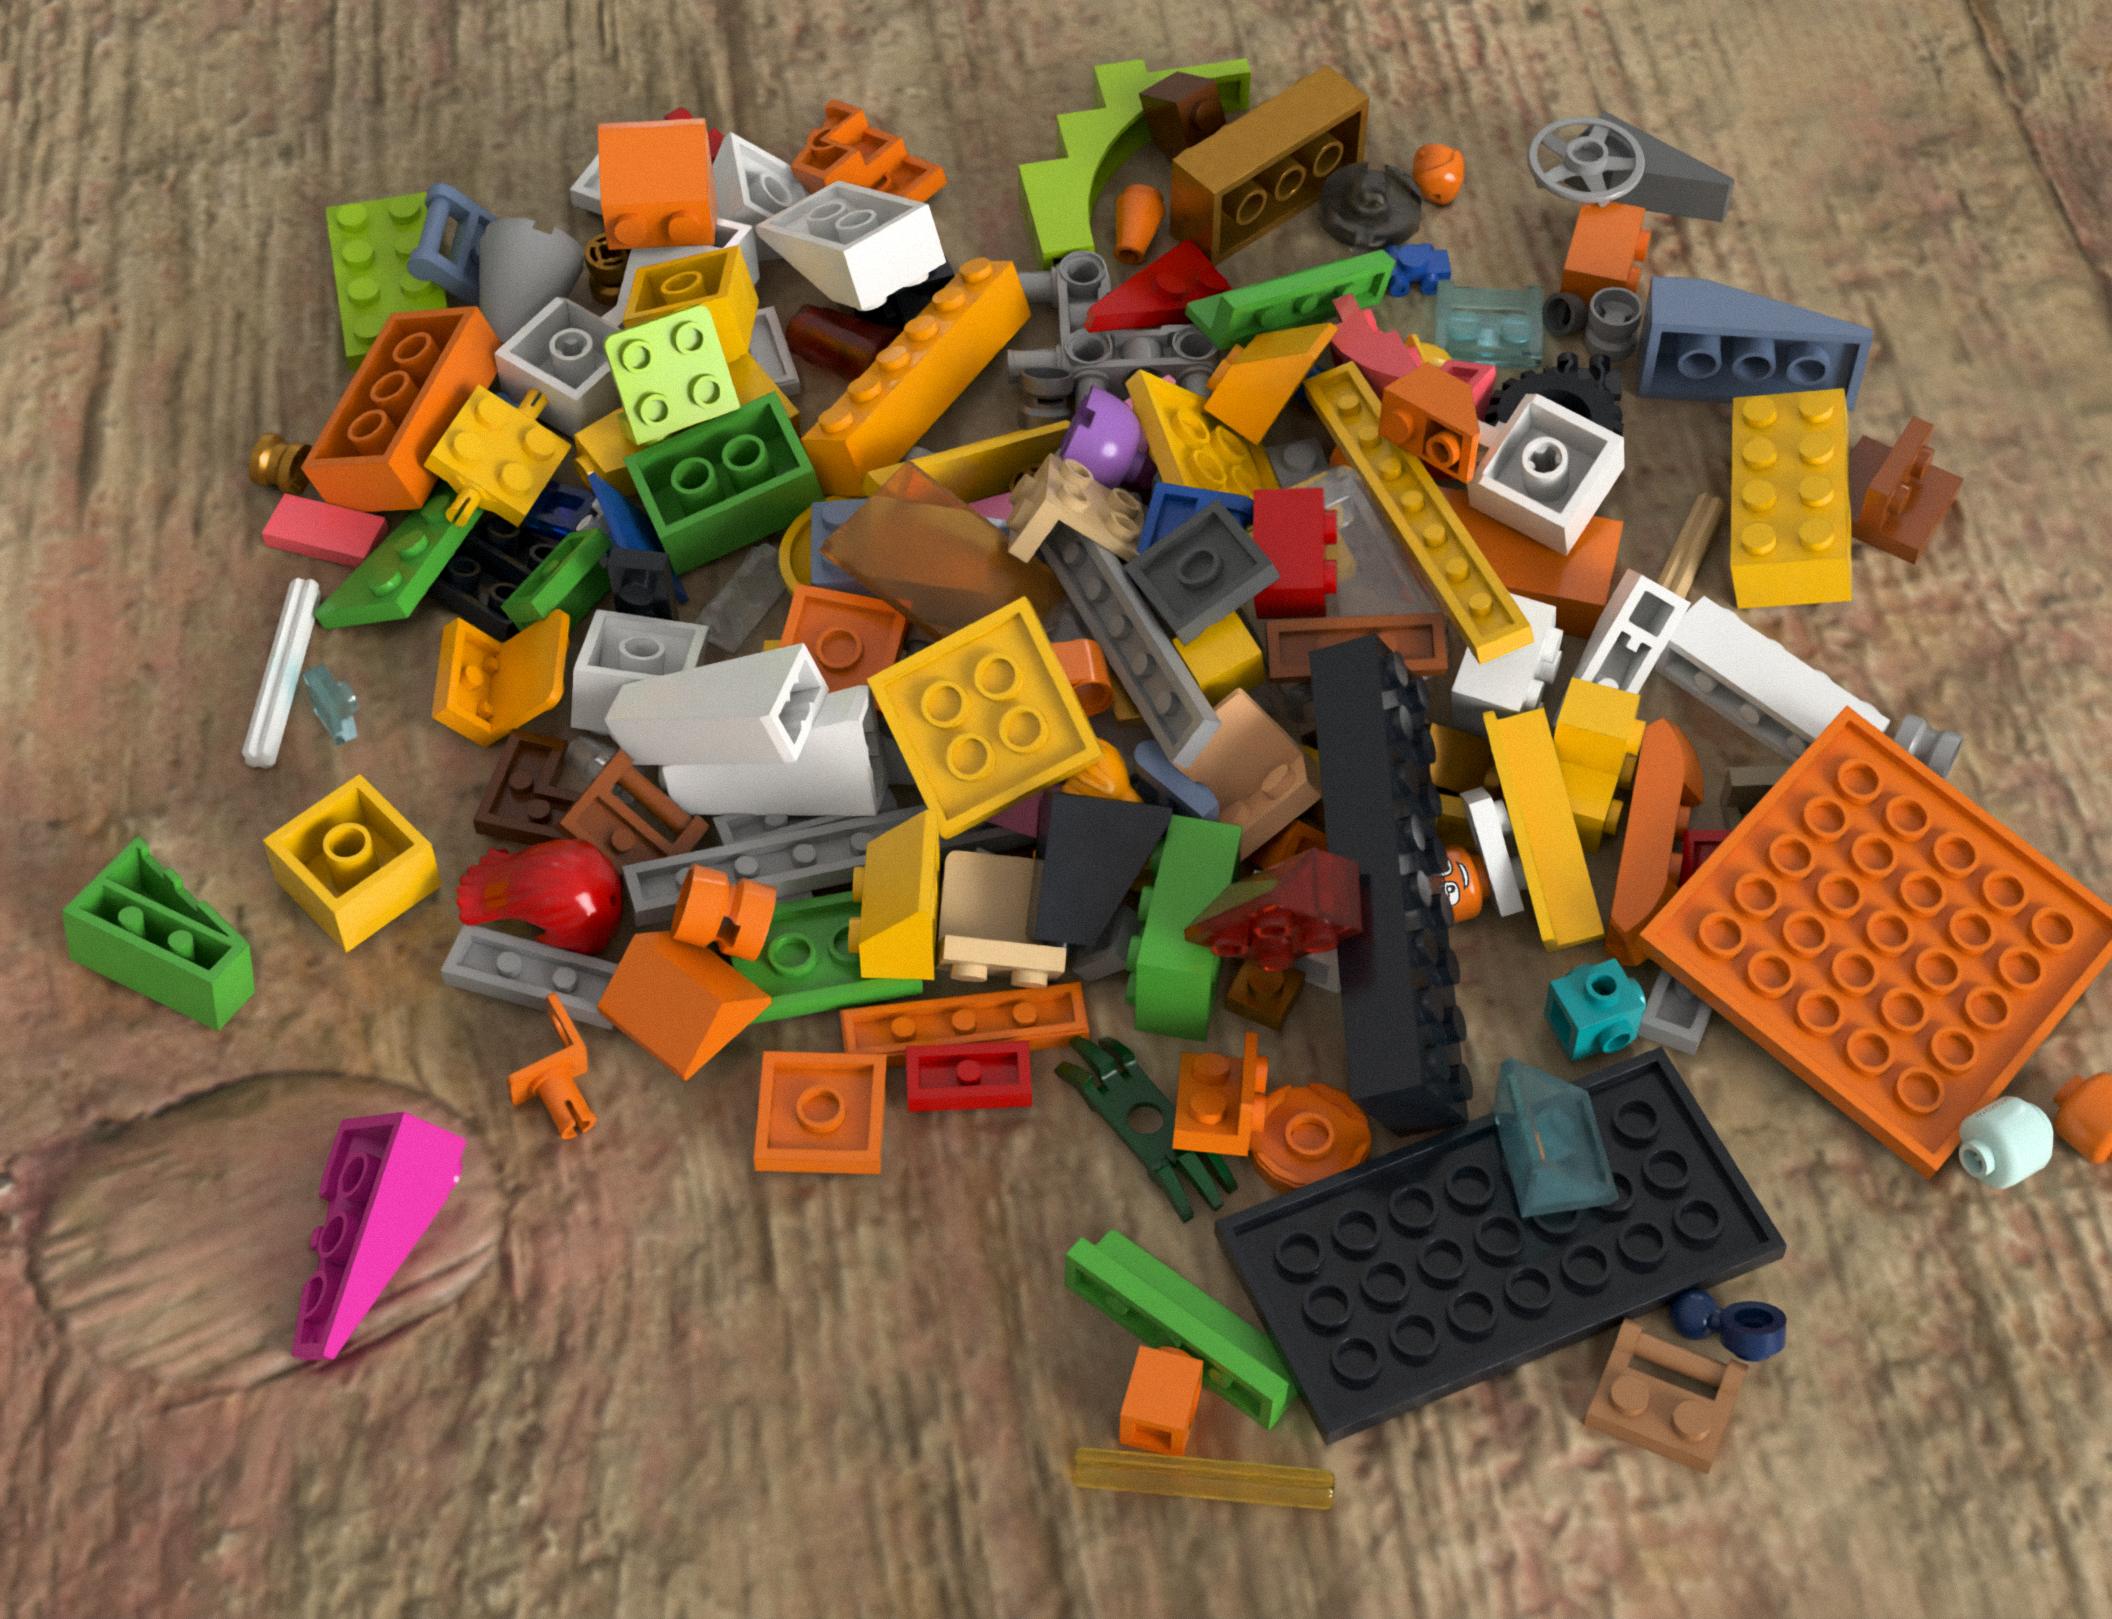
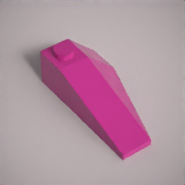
M406 1112L341 1120L322 1175L318 1196L329 1201L324 1227L318 1226L312 1231L310 1249L318 1252L320 1256L318 1269L303 1286L292 1357L300 1360H334L444 1205L450 1191L457 1184L462 1173L461 1156L467 1141L466 1139Z

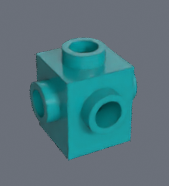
M1613 958L1597 965L1591 963L1582 964L1572 969L1566 976L1551 981L1543 1015L1572 1063L1601 1051L1604 1053H1614L1628 1046L1637 1038L1642 1014L1646 1009V1000L1637 980L1633 977L1628 978L1617 959Z

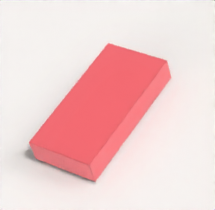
M284 493L265 526L262 537L265 546L358 568L383 542L389 529L386 517Z

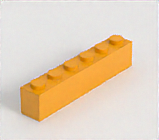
M980 257L965 262L959 268L956 276L943 289L933 295L932 301L922 312L905 325L904 331L887 348L878 353L876 360L859 378L848 385L847 391L830 409L824 411L819 416L818 422L802 437L801 441L815 470L824 495L868 497L861 490L866 473L898 464L1032 316L1013 261H989L988 258Z

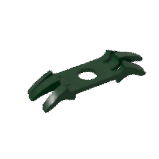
M1081 1036L1071 1039L1069 1044L1089 1065L1102 1085L1096 1088L1092 1074L1069 1062L1063 1061L1054 1069V1073L1079 1092L1092 1112L1096 1110L1147 1169L1148 1177L1164 1191L1181 1221L1185 1224L1191 1220L1194 1212L1178 1178L1172 1170L1173 1168L1192 1184L1214 1212L1223 1207L1224 1203L1200 1159L1228 1194L1238 1189L1233 1175L1220 1154L1172 1149L1176 1108L1138 1065L1134 1053L1119 1041L1108 1036L1098 1039L1099 1046ZM1115 1061L1124 1072L1119 1074L1115 1066ZM1151 1107L1162 1115L1164 1122L1156 1132L1141 1134L1131 1129L1128 1125V1115L1136 1108Z

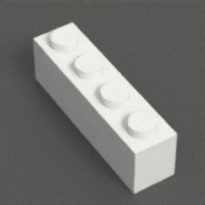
M1703 596L1684 614L1654 668L1658 673L1791 764L1796 762L1846 705L1885 735L1890 720L1881 715L1874 706L1859 700L1832 682L1825 673L1814 670L1786 651L1780 643L1773 639H1768L1741 621L1731 610L1720 607L1706 596Z

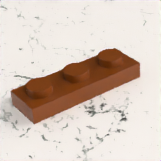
M1443 612L1266 621L1265 633L1269 684L1312 682L1309 652L1374 633L1393 652L1397 651L1400 653L1405 665L1415 676L1446 675L1448 669Z

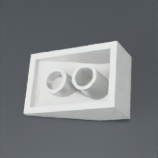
M839 180L755 225L758 236L829 299L856 308L859 311H868L882 306L887 301L888 295L902 287H910L922 283L928 278L930 271L946 263L927 203Z

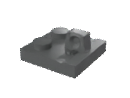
M1219 499L1213 501L1123 566L1134 584L1184 646L1200 636L1207 627L1218 623L1281 578L1271 560Z

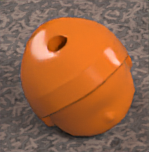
M1430 143L1420 147L1413 158L1412 178L1409 179L1412 188L1418 195L1432 203L1447 204L1458 195L1464 180L1465 165L1463 155L1459 150H1454L1443 144Z

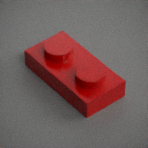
M1029 1041L906 1046L908 1112L1032 1106Z

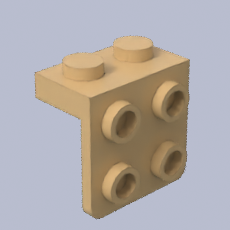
M1050 452L1034 476L1023 475L1011 493L1009 503L1013 505V510L1006 522V527L1010 529L1008 552L1025 563L1029 562L1058 520L1127 562H1130L1139 555L1136 550L1145 517L1140 503L1128 492L1120 488L1111 490L1094 480L1092 473L1076 460L1066 459L1063 461Z
M960 850L952 851L946 856L943 866L935 970L951 971L950 978L969 982L987 981V975L1011 978V985L1024 988H1046L1047 982H1054L1065 972L1067 948L1041 945V940H1035L1025 934L1035 859Z

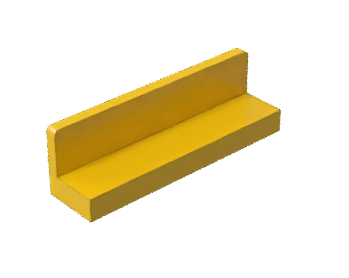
M1064 420L1031 430L1023 429L872 470L866 473L861 490L870 499L939 510L1009 491V479L1015 470L1027 464H1042L1050 452L1055 454L1060 448L1059 446L1070 422Z
M1544 707L1497 720L1494 710L1482 713L1538 927L1547 952L1606 938Z

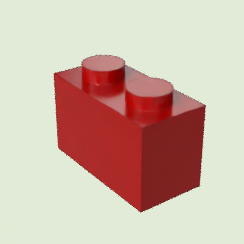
M1324 488L1254 490L1253 540L1271 560L1281 578L1254 596L1257 620L1327 617V595H1337L1338 593L1337 560H1327V545H1336L1338 543L1337 511L1326 510Z

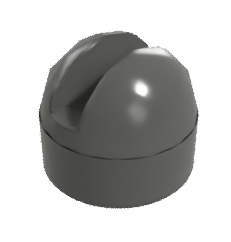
M1554 293L1544 303L1542 310L1543 323L1546 329L1554 335L1575 334L1586 326L1589 320V307L1585 299L1575 293Z

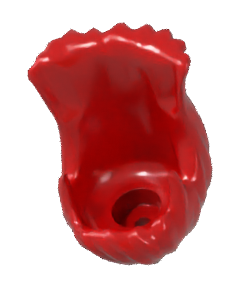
M583 839L550 840L546 843L532 845L514 854H510L506 849L498 851L496 848H490L487 856L480 857L479 865H471L467 868V875L460 877V886L456 887L458 896L456 904L460 909L459 919L463 924L473 926L501 919L523 920L545 930L544 933L535 936L537 942L557 948H565L568 951L590 957L604 951L610 944L611 939L617 934L622 921L623 889L621 877L610 859L592 843Z

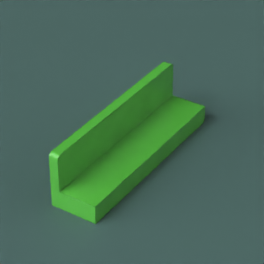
M1383 249L1350 259H1338L1189 302L1185 315L1222 351L1232 348L1236 344L1249 343L1257 334L1298 328L1336 317L1332 299L1349 293L1353 294L1360 309L1381 303L1396 261Z
M1108 1231L1096 1245L1081 1237L1066 1253L1064 1285L1151 1348L1174 1347L1185 1351L1192 1358L1203 1360L1202 1384L1269 1431L1298 1397L1299 1394L1269 1337L1118 1231Z

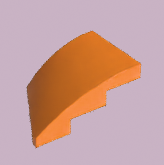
M831 99L825 106L827 118L821 129L811 130L806 139V146L798 153L791 165L794 176L811 195L839 180L924 203L947 184L942 166L909 155L901 137L869 126L863 109L835 99Z

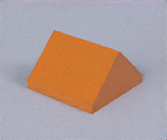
M669 930L634 934L597 1008L598 1013L686 1082L772 1002L771 997L708 947L702 948L671 939Z

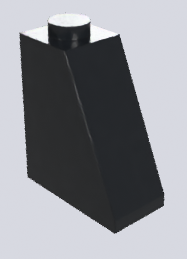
M1044 790L1025 934L1035 940H1041V945L1067 948V955H1076L1077 944L1095 946L1169 825L1173 808L1157 804Z

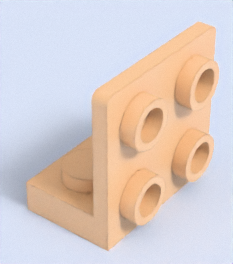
M1237 688L1212 708L1222 724L1190 768L1174 766L1194 783L1201 782L1212 791L1217 802L1220 803L1219 822L1243 826L1241 863L1323 796L1318 763L1243 689Z

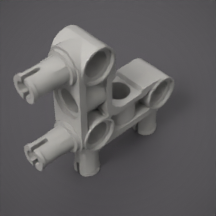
M1075 251L1066 255L1061 263L1051 266L1049 271L1017 272L1028 304H1052V308H1057L1059 344H1055V348L1007 349L1009 384L1019 383V371L1022 368L1051 366L1067 369L1074 374L1073 391L1070 395L1075 399L1076 411L1086 394L1089 395L1092 385L1114 394L1119 399H1129L1130 395L1125 382L1139 369L1159 378L1169 374L1176 380L1177 386L1207 399L1212 395L1213 391L1205 385L1220 364V349L1195 324L1162 325L1160 329L1113 330L1088 333L1083 325L1088 316L1087 311L1089 307L1111 292V281L1107 265L1099 254L1092 251Z

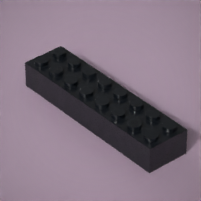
M1374 633L1309 652L1351 1101L1396 1136L1402 1138L1469 1122L1467 1100H1471L1473 1097V1084L1468 1068L1462 1063L1460 1042L1466 1040L1467 1029L1464 1016L1456 1005L1454 985L1460 983L1459 963L1449 945L1448 928L1454 926V913L1450 899L1443 890L1442 873L1448 870V858L1444 844L1437 835L1436 818L1442 815V803L1439 792L1431 780L1430 764L1436 761V749L1433 738L1426 729L1424 711L1430 708V695L1424 679L1420 675L1415 676L1405 665L1400 653L1397 651L1393 652Z

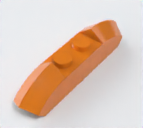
M1665 718L1645 726L1633 782L1604 950L1612 959L1616 958L1620 966H1637L1649 958L1633 944L1641 931L1679 891L1677 884L1683 854L1672 852L1673 841H1683V832L1687 830L1690 809L1703 803V775L1695 750L1679 726Z

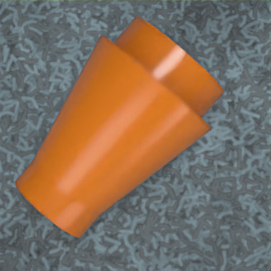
M1143 184L1130 185L1116 199V245L1114 257L1124 264L1138 265L1144 261L1145 253L1166 215L1163 196L1153 187Z

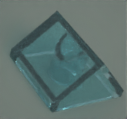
M1512 1057L1503 1061L1500 1065L1492 1110L1521 1216L1529 1217L1603 1206L1618 1200L1619 1196L1588 1091Z

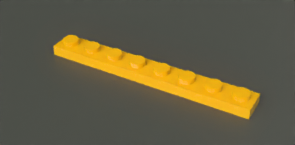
M1354 361L1304 380L1303 385L1306 398L1479 665L1533 643L1534 638L1530 623L1420 459L1378 435L1382 403Z

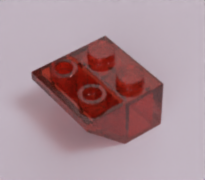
M1313 847L1227 886L1184 929L1185 941L1210 948L1211 953L1216 956L1239 957L1256 962L1259 969L1266 971L1285 970L1292 967L1295 960L1306 955L1331 951L1338 946V942L1363 932L1358 862Z

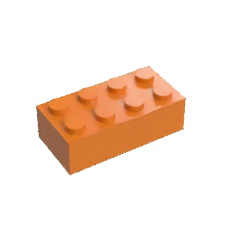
M477 306L390 314L301 466L302 471L326 503L361 512L422 509L439 478L438 475L423 466L476 387L480 384L488 390L497 374L494 353L503 344Z

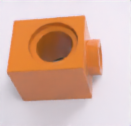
M1140 1345L1120 1413L1119 1444L1183 1459L1202 1390L1203 1360L1192 1358L1185 1351L1174 1347L1164 1346L1153 1349Z

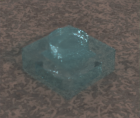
M324 663L303 672L312 708L336 745L338 746L357 737L358 734L352 713L359 710V705L347 681L342 679L336 682Z

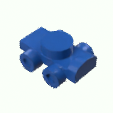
M1429 243L1420 245L1409 244L1403 247L1391 245L1384 249L1396 261L1388 282L1390 294L1394 297L1407 295L1410 291L1409 282L1419 281L1423 294L1435 295L1441 290L1440 280L1451 279L1447 249L1434 250V247Z

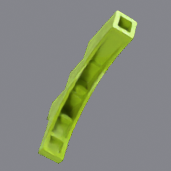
M1246 58L1147 72L1143 59L1094 66L1093 104L1095 109L1056 115V152L1058 159L1018 165L1019 205L1038 271L1051 270V266L1061 263L1062 259L1072 252L1081 250L1095 252L1090 223L1100 195L1117 170L1140 148L1152 141L1139 93L1179 71L1215 80L1224 113L1248 110L1251 71Z

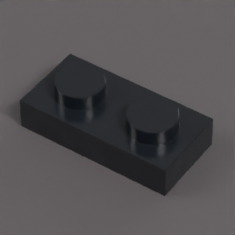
M612 547L607 567L616 612L679 621L668 553Z

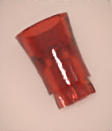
M806 303L801 305L797 313L790 319L786 329L785 340L789 344V351L791 353L802 356L805 362L827 370L851 383L876 360L878 353L887 348L904 329L872 323L848 316L828 307L819 308Z

